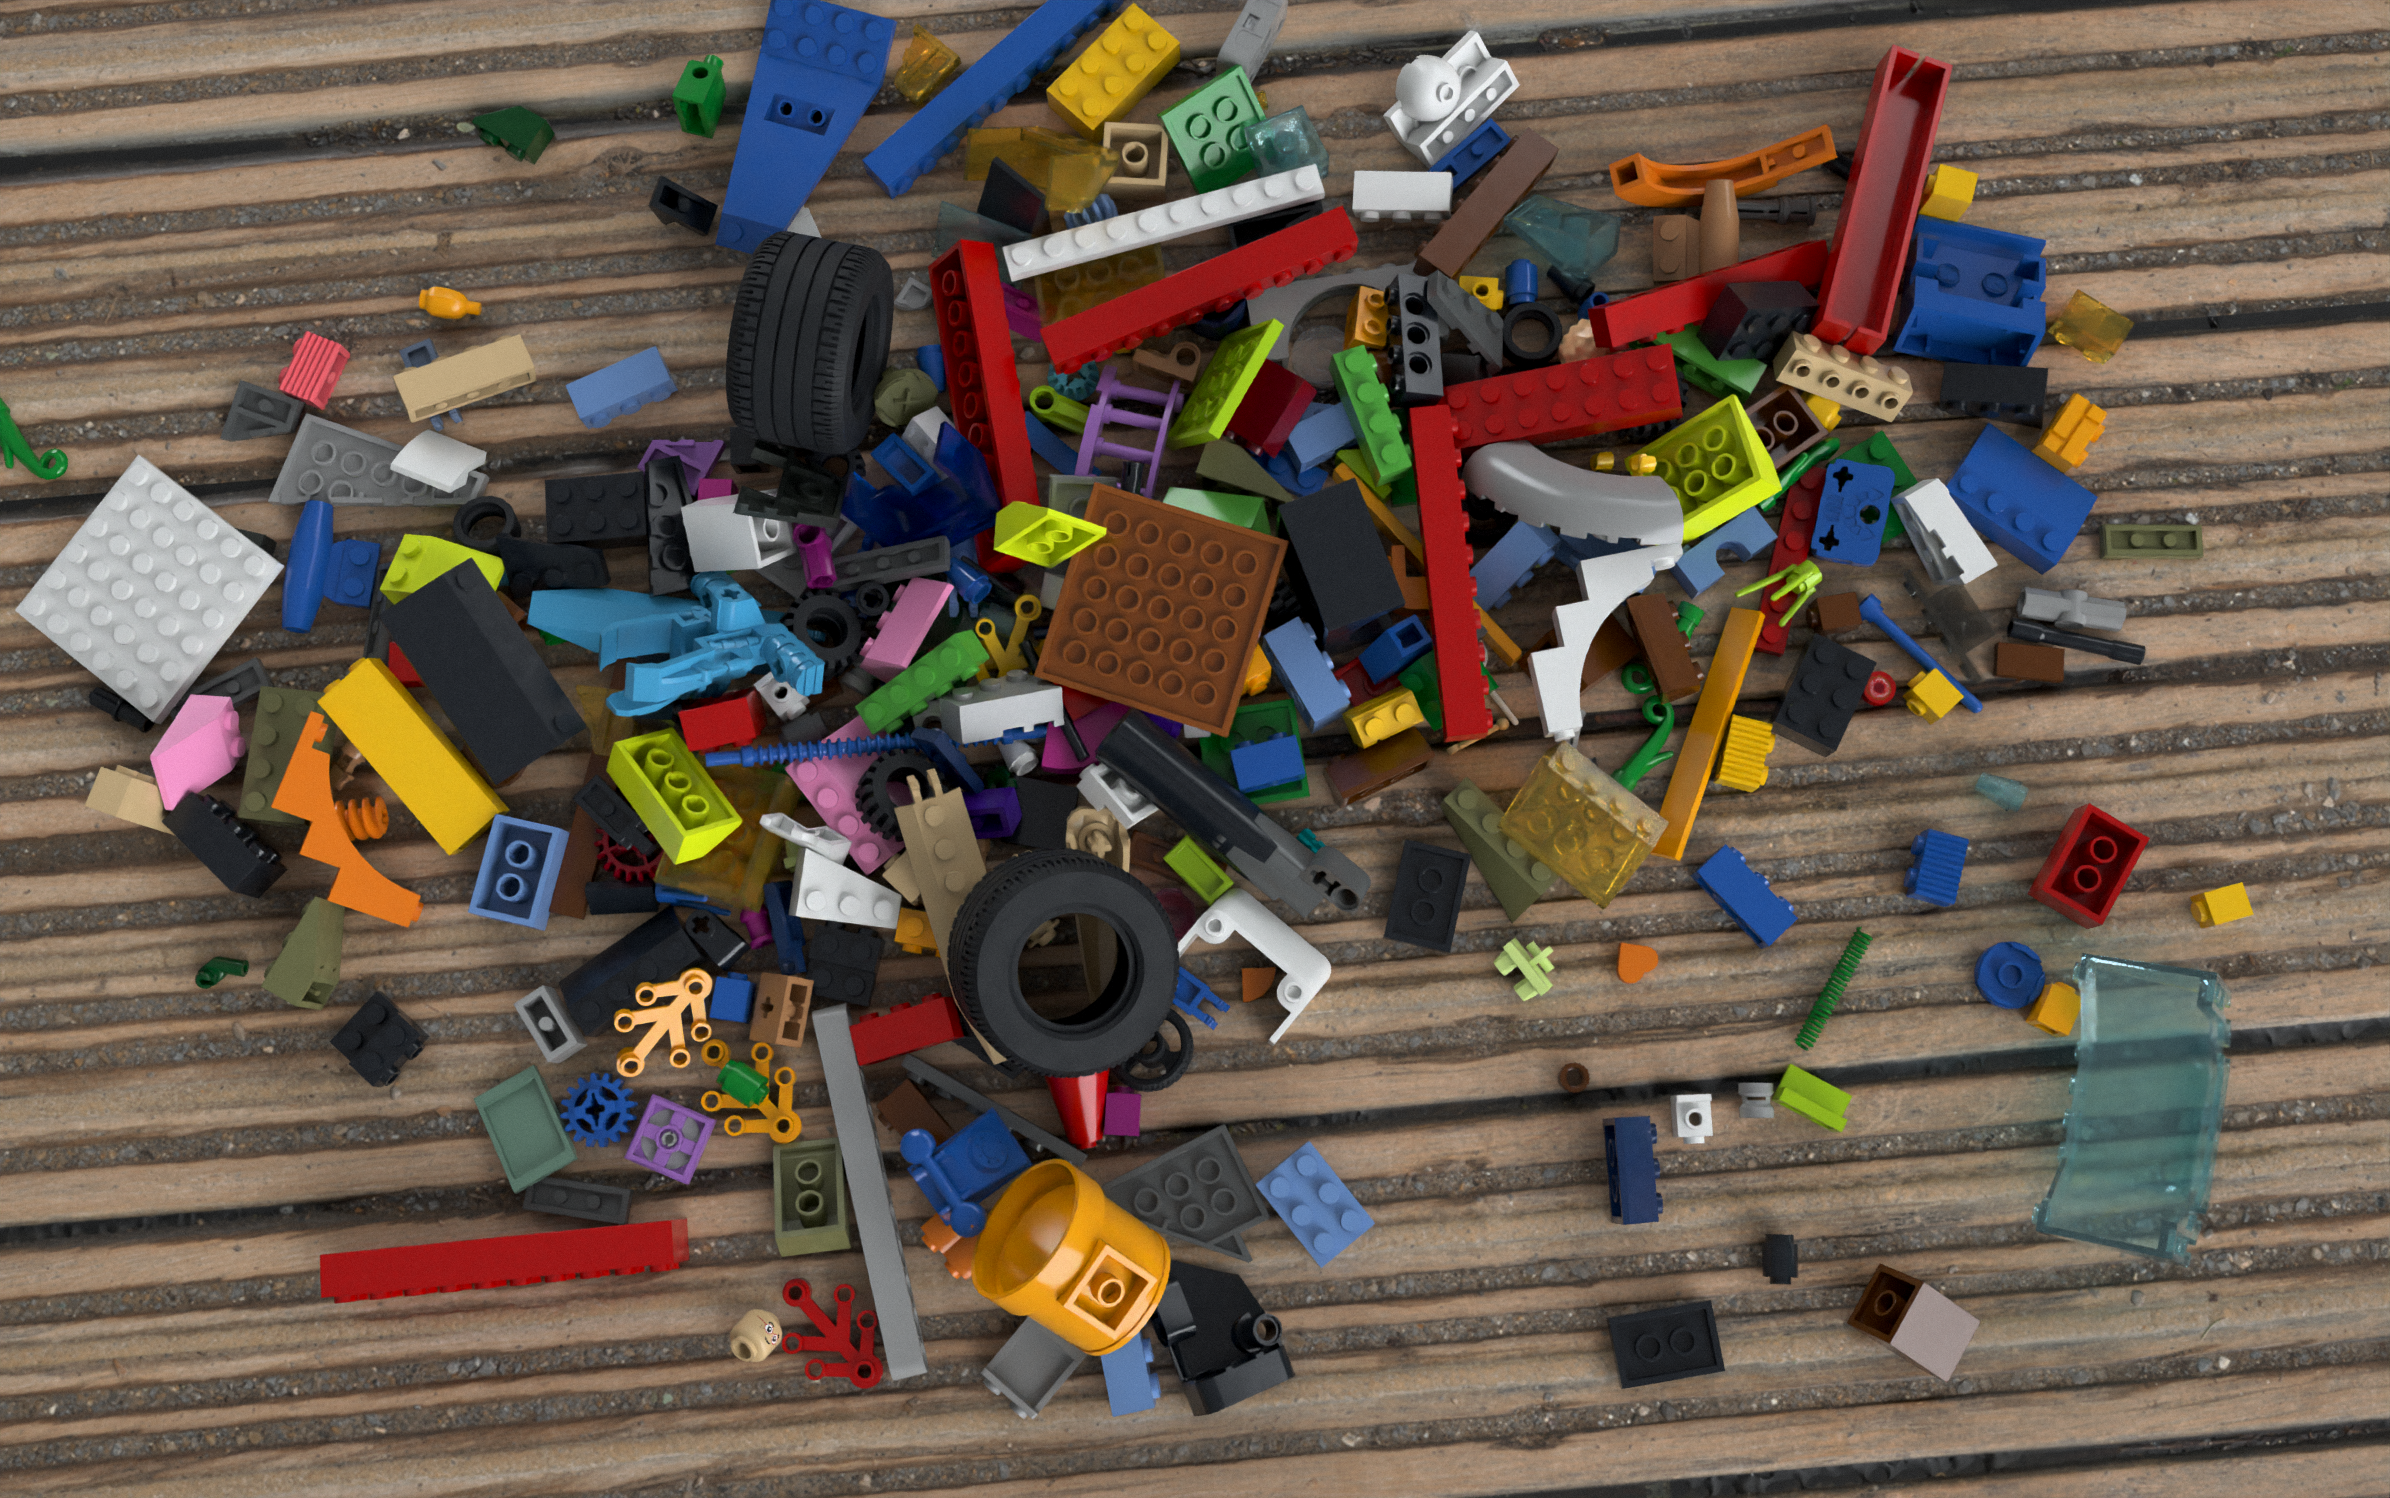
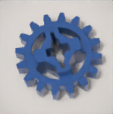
M591 1073L590 1082L585 1078H578L580 1087L578 1089L568 1087L567 1091L572 1097L570 1100L561 1101V1104L568 1107V1112L560 1114V1117L570 1120V1123L564 1128L565 1131H576L573 1139L576 1142H581L586 1137L587 1147H594L597 1139L600 1147H608V1138L613 1142H620V1131L625 1133L631 1132V1128L627 1125L628 1120H637V1116L630 1113V1108L638 1106V1102L629 1101L628 1099L634 1092L633 1089L627 1088L623 1090L622 1087L625 1080L621 1078L616 1079L612 1083L613 1074L605 1073L602 1080L598 1073ZM604 1087L613 1091L619 1100H612L608 1097L607 1090ZM587 1093L586 1100L579 1106L582 1097ZM599 1105L605 1106L604 1112L594 1115V1108H598ZM617 1114H620L618 1121L612 1127L611 1122ZM584 1119L590 1123L591 1130H594V1133L587 1130L580 1120Z

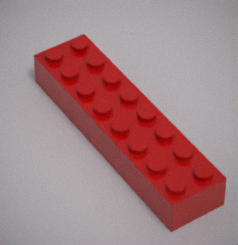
M1671 343L1443 387L1444 396L1436 404V406L1449 404L1450 414L1457 417L1458 434L1453 435L1454 447H1460L1462 459L1470 458L1474 452L1483 446L1498 442L1528 440L1535 446L1683 418Z

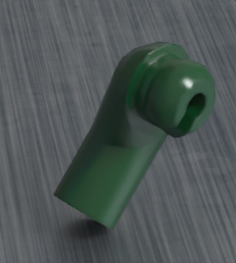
M222 956L214 957L200 968L195 976V983L202 989H208L216 985L227 975L245 977L249 969V962L247 960Z

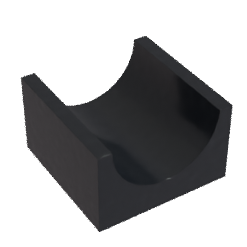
M1352 478L1279 505L1275 537L1290 542L1283 565L1297 601L1301 604V609L1304 611L1305 621L1311 625L1317 636V640L1314 643L1320 653L1325 650L1330 658L1374 642L1382 633L1394 626L1389 612L1405 606L1406 602L1356 479Z

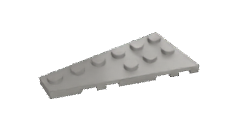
M306 413L268 502L272 505L305 506L306 501L316 500L331 504L332 506L461 508L468 501L483 496L490 478L486 474L472 470L468 472L466 485L448 493L390 470L391 463L404 446Z

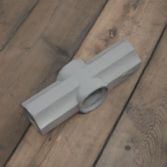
M2024 587L2020 591L2016 605L2019 617L2054 622L2056 627L2063 629L2089 627L2118 632L2122 629L2126 618L2124 602L2088 597L2087 592L2073 589L2055 592Z

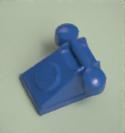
M994 1107L938 1147H936L934 1136L928 1130L922 1128L908 1131L900 1142L902 1157L907 1162L913 1164L907 1168L909 1173L945 1225H951L955 1233L965 1238L980 1234L987 1225V1213L979 1203L1033 1165Z

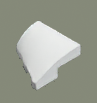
M783 813L762 815L759 822L766 830L803 848H808L842 866L852 844V841L828 826L806 828Z

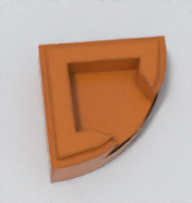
M1276 967L1242 968L1243 1003L1255 1001L1269 990L1275 977Z

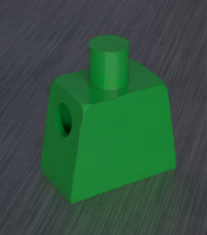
M706 55L704 62L688 61L672 94L682 132L713 139L727 92L721 71L724 63L715 55Z

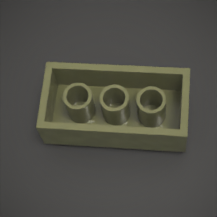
M261 686L238 818L257 824L309 828V820L272 808L271 805L310 711L324 715L322 722L328 724L321 744L314 741L312 748L330 754V770L337 725L317 702L325 695L324 692Z

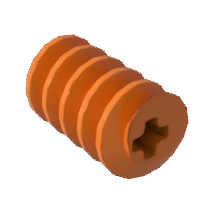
M382 796L376 797L375 806H372L371 800L368 797L363 798L361 808H359L356 799L349 800L348 809H346L342 800L336 801L335 810L350 841H354L356 838L366 840L369 836L373 839H378L387 832L389 817Z

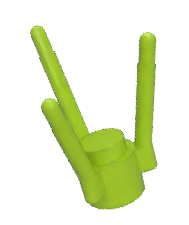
M1805 560L1798 566L1791 564L1783 571L1736 591L1734 595L1739 598L1787 577V584L1771 596V600L1776 601L1791 590L1796 594H1802L1779 621V626L1783 627L1807 598L1816 592L1814 586L1822 581V574L1813 562Z

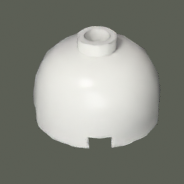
M1419 55L1416 57L1418 59H1415L1411 64L1407 63L1402 68L1396 83V98L1401 101V106L1403 107L1401 110L1408 117L1418 121H1437L1449 115L1456 107L1461 93L1460 78L1452 64L1444 59L1433 55Z

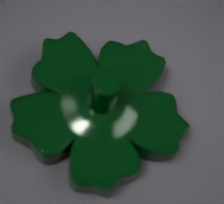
M997 766L995 771H989L985 774L983 783L988 787H985L983 790L1005 787L1017 788V780L1009 778L1010 772L1007 766Z

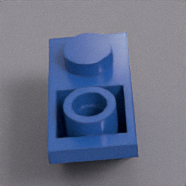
M1414 614L1382 633L1358 656V659L1376 686L1408 668L1419 658L1432 651L1433 641L1417 615Z

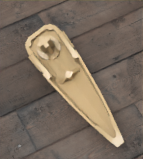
M1093 805L1080 806L1071 811L1066 825V848L1091 853L1129 873L1130 838L1125 827L1116 819L1113 813L1107 807L1097 811ZM1075 913L1080 954L1092 1004L1103 993L1112 978L1117 961L1116 934L1114 929L1104 920L1089 914Z

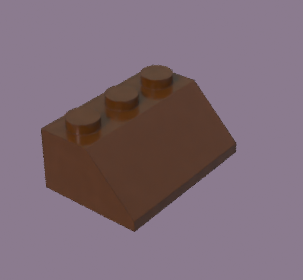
M1664 593L1626 599L1625 616L1637 646L1641 650V656L1661 705L1699 692L1700 681L1704 680V676L1697 661L1691 662L1687 651L1691 650L1692 647L1686 632H1679L1675 620L1679 619V615L1673 600L1667 602Z
M1414 726L1365 749L1358 746V753L1347 758L1345 753L1333 757L1327 761L1328 767L1324 768L1323 775L1341 809L1429 768L1436 755Z

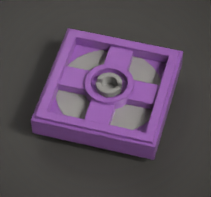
M652 1094L624 1158L679 1182L689 1184L717 1120Z

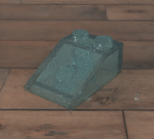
M1534 194L1504 217L1505 225L1558 270L1568 272L1573 277L1588 278L1615 256L1618 251L1621 218Z

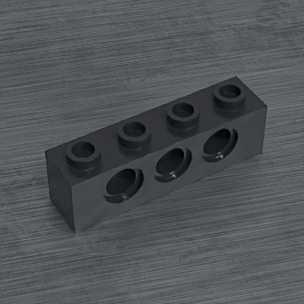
M1398 273L1384 291L1383 301L1388 308L1385 330L1390 338L1387 360L1392 365L1389 390L1394 397V407L1416 408L1436 406L1444 396L1438 314L1427 301L1428 277Z

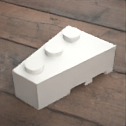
M1939 478L1922 480L1891 498L1934 586L1965 585L1998 566L1991 553L1950 496L1947 487Z
M798 848L789 915L897 929L902 895L808 848Z

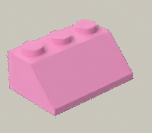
M918 577L912 578L908 586L901 583L891 601L896 603L892 613L885 610L875 626L881 630L876 640L869 637L859 653L865 657L860 668L885 683H888L906 670L954 586L946 582Z

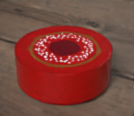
M1882 671L1872 672L1861 697L1870 705H1884L1894 697L1896 684L1889 674Z

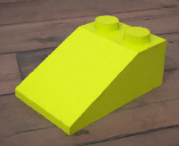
M1013 501L996 513L993 550L1051 569L1105 536L1107 528L1049 508Z
M405 534L379 590L395 605L443 573L472 557L496 592L505 567L502 558L433 536Z

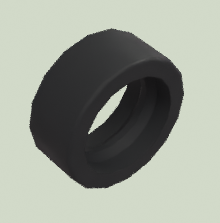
M1526 302L1515 306L1506 314L1503 321V355L1511 363L1522 368H1536L1546 364L1555 356L1562 340V324L1558 315L1550 307L1540 303ZM1535 319L1542 322L1549 331L1547 346L1538 352H1527L1520 349L1512 340V329L1519 320Z
M480 496L468 501L458 510L453 521V531L459 544L502 558L495 537L486 541H476L470 539L469 531L479 520L489 516H498L506 521L502 533L512 534V537L521 538V525L512 506L504 499L494 496Z

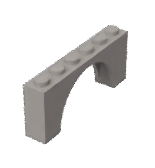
M1417 260L1411 261L1408 265L1396 266L1392 263L1384 264L1377 269L1364 271L1362 268H1355L1340 275L1321 273L1312 279L1306 280L1295 277L1290 284L1284 287L1277 288L1273 286L1264 290V293L1259 297L1246 300L1248 325L1250 327L1273 318L1284 325L1266 358L1284 368H1288V345L1291 335L1300 319L1311 308L1334 297L1355 296L1360 286L1384 292L1386 286L1391 284L1398 273L1418 276L1412 272ZM1438 314L1440 346L1447 345L1450 334L1449 327Z

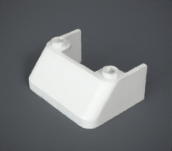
M1232 888L1227 890L1181 939L1177 949L1179 950V958L1198 936L1207 943L1220 944L1227 940L1233 931L1236 930L1284 970L1287 975L1278 985L1277 998L1279 1003L1291 1014L1269 1039L1268 1043L1274 1046L1327 982L1331 974V965L1324 955L1247 891L1240 888Z

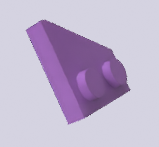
M652 440L637 468L645 473L646 462L680 455L691 497L697 499L699 478L709 479L727 445L722 440H714V442Z

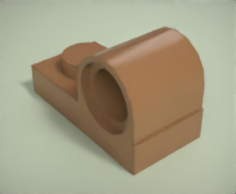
M1188 341L1179 342L1171 350L1168 359L1163 358L1164 356L1160 352L1153 349H1146L1145 351L1136 349L1132 358L1133 371L1172 385L1174 380H1180V388L1193 391L1201 371V352L1197 345ZM1182 357H1190L1194 360V363L1190 366H1182L1178 363V360Z

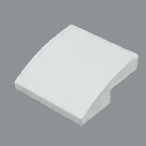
M427 429L401 450L391 463L390 470L451 493L466 485L468 472L485 464L487 452Z

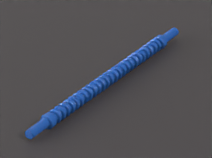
M1046 724L1034 725V731L1025 733L1022 731V727L1003 730L1004 737L968 744H973L974 747H977L978 743L987 746L988 742H992L995 746L997 742L1001 741L1002 745L1013 744L1014 740L1046 738L1047 728ZM906 732L904 737H900L896 733L893 738L886 734L885 738H880L879 735H876L875 739H870V736H866L865 740H861L858 736L855 741H851L849 737L846 738L845 742H841V739L837 738L834 743L827 739L826 743L817 740V744L807 741V745H802L799 741L796 746H792V743L788 742L786 747H782V744L778 743L775 748L771 744H768L767 748H762V745H758L757 749H753L749 745L742 746L740 750L705 754L706 766L742 764L743 767L754 766V762H759V765L762 766L764 761H769L770 765L775 760L782 764L785 759L792 763L793 759H798L799 762H802L803 758H808L809 761H812L813 757H818L821 761L823 756H828V759L831 760L834 755L841 759L844 754L851 758L852 754H857L858 757H861L862 753H867L868 756H871L872 752H876L879 756L882 751L890 754L893 749L900 748V750L915 749L916 752H920V748L910 738L909 733ZM952 739L949 740L955 749H958L959 745L968 748V744H960Z

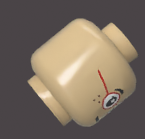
M760 1309L748 1311L730 1331L733 1353L739 1359L746 1362L765 1360L782 1340V1329L778 1318L773 1313Z

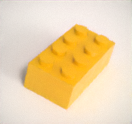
M1133 2L1046 89L1049 108L1095 147L1104 138L1105 122H1120L1180 61V42Z

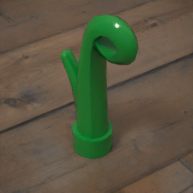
M0 397V445L6 468L12 469L14 467V454L31 473L39 478L50 480L62 476L68 467L66 454L56 448L49 449L39 460L11 417L9 407ZM55 458L56 464L49 468L50 461Z
M1826 438L1806 452H1801L1789 465L1777 473L1782 490L1756 504V507L1763 513L1767 512L1776 504L1775 500L1819 461L1828 460L1839 450L1841 444L1839 438Z
M1681 601L1677 608L1679 619L1675 620L1679 632L1685 631L1690 641L1695 627H1698L1705 612L1689 602ZM1631 663L1623 669L1621 682L1629 692L1646 694L1655 689L1645 666L1639 663ZM1633 672L1641 674L1643 678L1642 683L1638 684L1632 680Z
M1657 695L1650 696L1644 701L1642 712L1649 722L1658 726L1635 753L1619 769H1615L1606 780V784L1611 786L1610 789L1621 797L1627 798L1643 775L1658 764L1674 756L1673 751L1659 753L1672 731L1674 710L1670 702L1661 705ZM1654 705L1661 709L1662 716H1657L1653 713Z

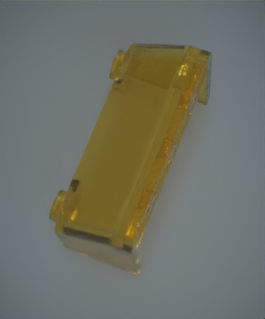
M1040 126L968 128L963 180L967 182L986 181L991 162L997 156L1034 187L1046 191L1045 210H1065L1071 213H1083L1084 208L1091 207L1118 168L1120 152Z

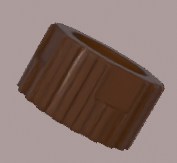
M1580 1063L1565 1064L1561 1068L1562 1070L1558 1072L1559 1086L1564 1088L1567 1093H1579L1587 1088L1589 1084L1590 1074L1588 1069ZM1570 1070H1576L1580 1074L1581 1082L1577 1086H1571L1567 1081V1074Z

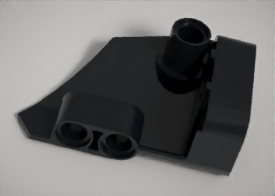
M1171 1260L1165 1291L1150 1320L1158 1340L1169 1350L1194 1416L1218 1412L1295 1376L1286 1349L1280 1340L1282 1336L1281 1322L1276 1316L1265 1313L1239 1274L1212 1270ZM1259 1322L1262 1323L1266 1329V1335L1264 1339H1261L1257 1334V1325L1259 1324Z

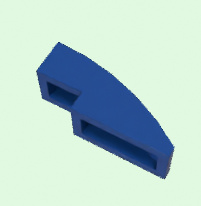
M894 432L870 453L871 457L943 530L967 508L961 497Z

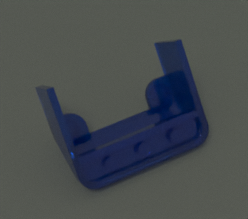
M944 421L940 424L933 464L949 476L948 478L916 495H912L909 490L900 485H887L877 490L854 471L849 475L841 513L884 548L943 535L950 541V548L995 526L996 513L1002 507L982 452L948 422Z

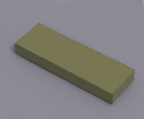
M2102 524L2099 527L2101 559H2200L2204 557L2202 525Z

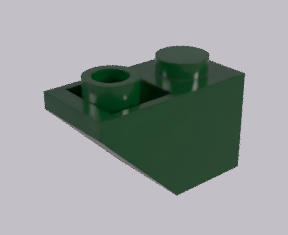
M521 106L476 116L472 121L480 133L478 137L483 142L492 147L498 144L505 148V152L515 160L522 162L525 159L534 165L555 134L545 119Z

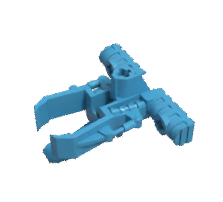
M726 571L700 572L693 577L690 585L691 591L699 598L701 606L694 605L691 607V610L676 613L650 614L648 617L615 621L600 632L598 661L600 672L605 666L616 662L617 659L670 651V660L658 664L626 663L625 690L612 693L606 699V706L616 716L629 717L651 713L675 700H679V698L684 700L689 698L698 699L700 697L710 698V696L712 698L721 697L730 686L731 680L745 677L747 671L765 663H768L776 681L779 683L787 682L803 696L821 693L823 688L825 662L816 657V654L809 647L805 646L802 641L798 640L796 635L789 632L784 624L767 625L758 608L762 604L755 600L749 592H746L734 578L727 575Z

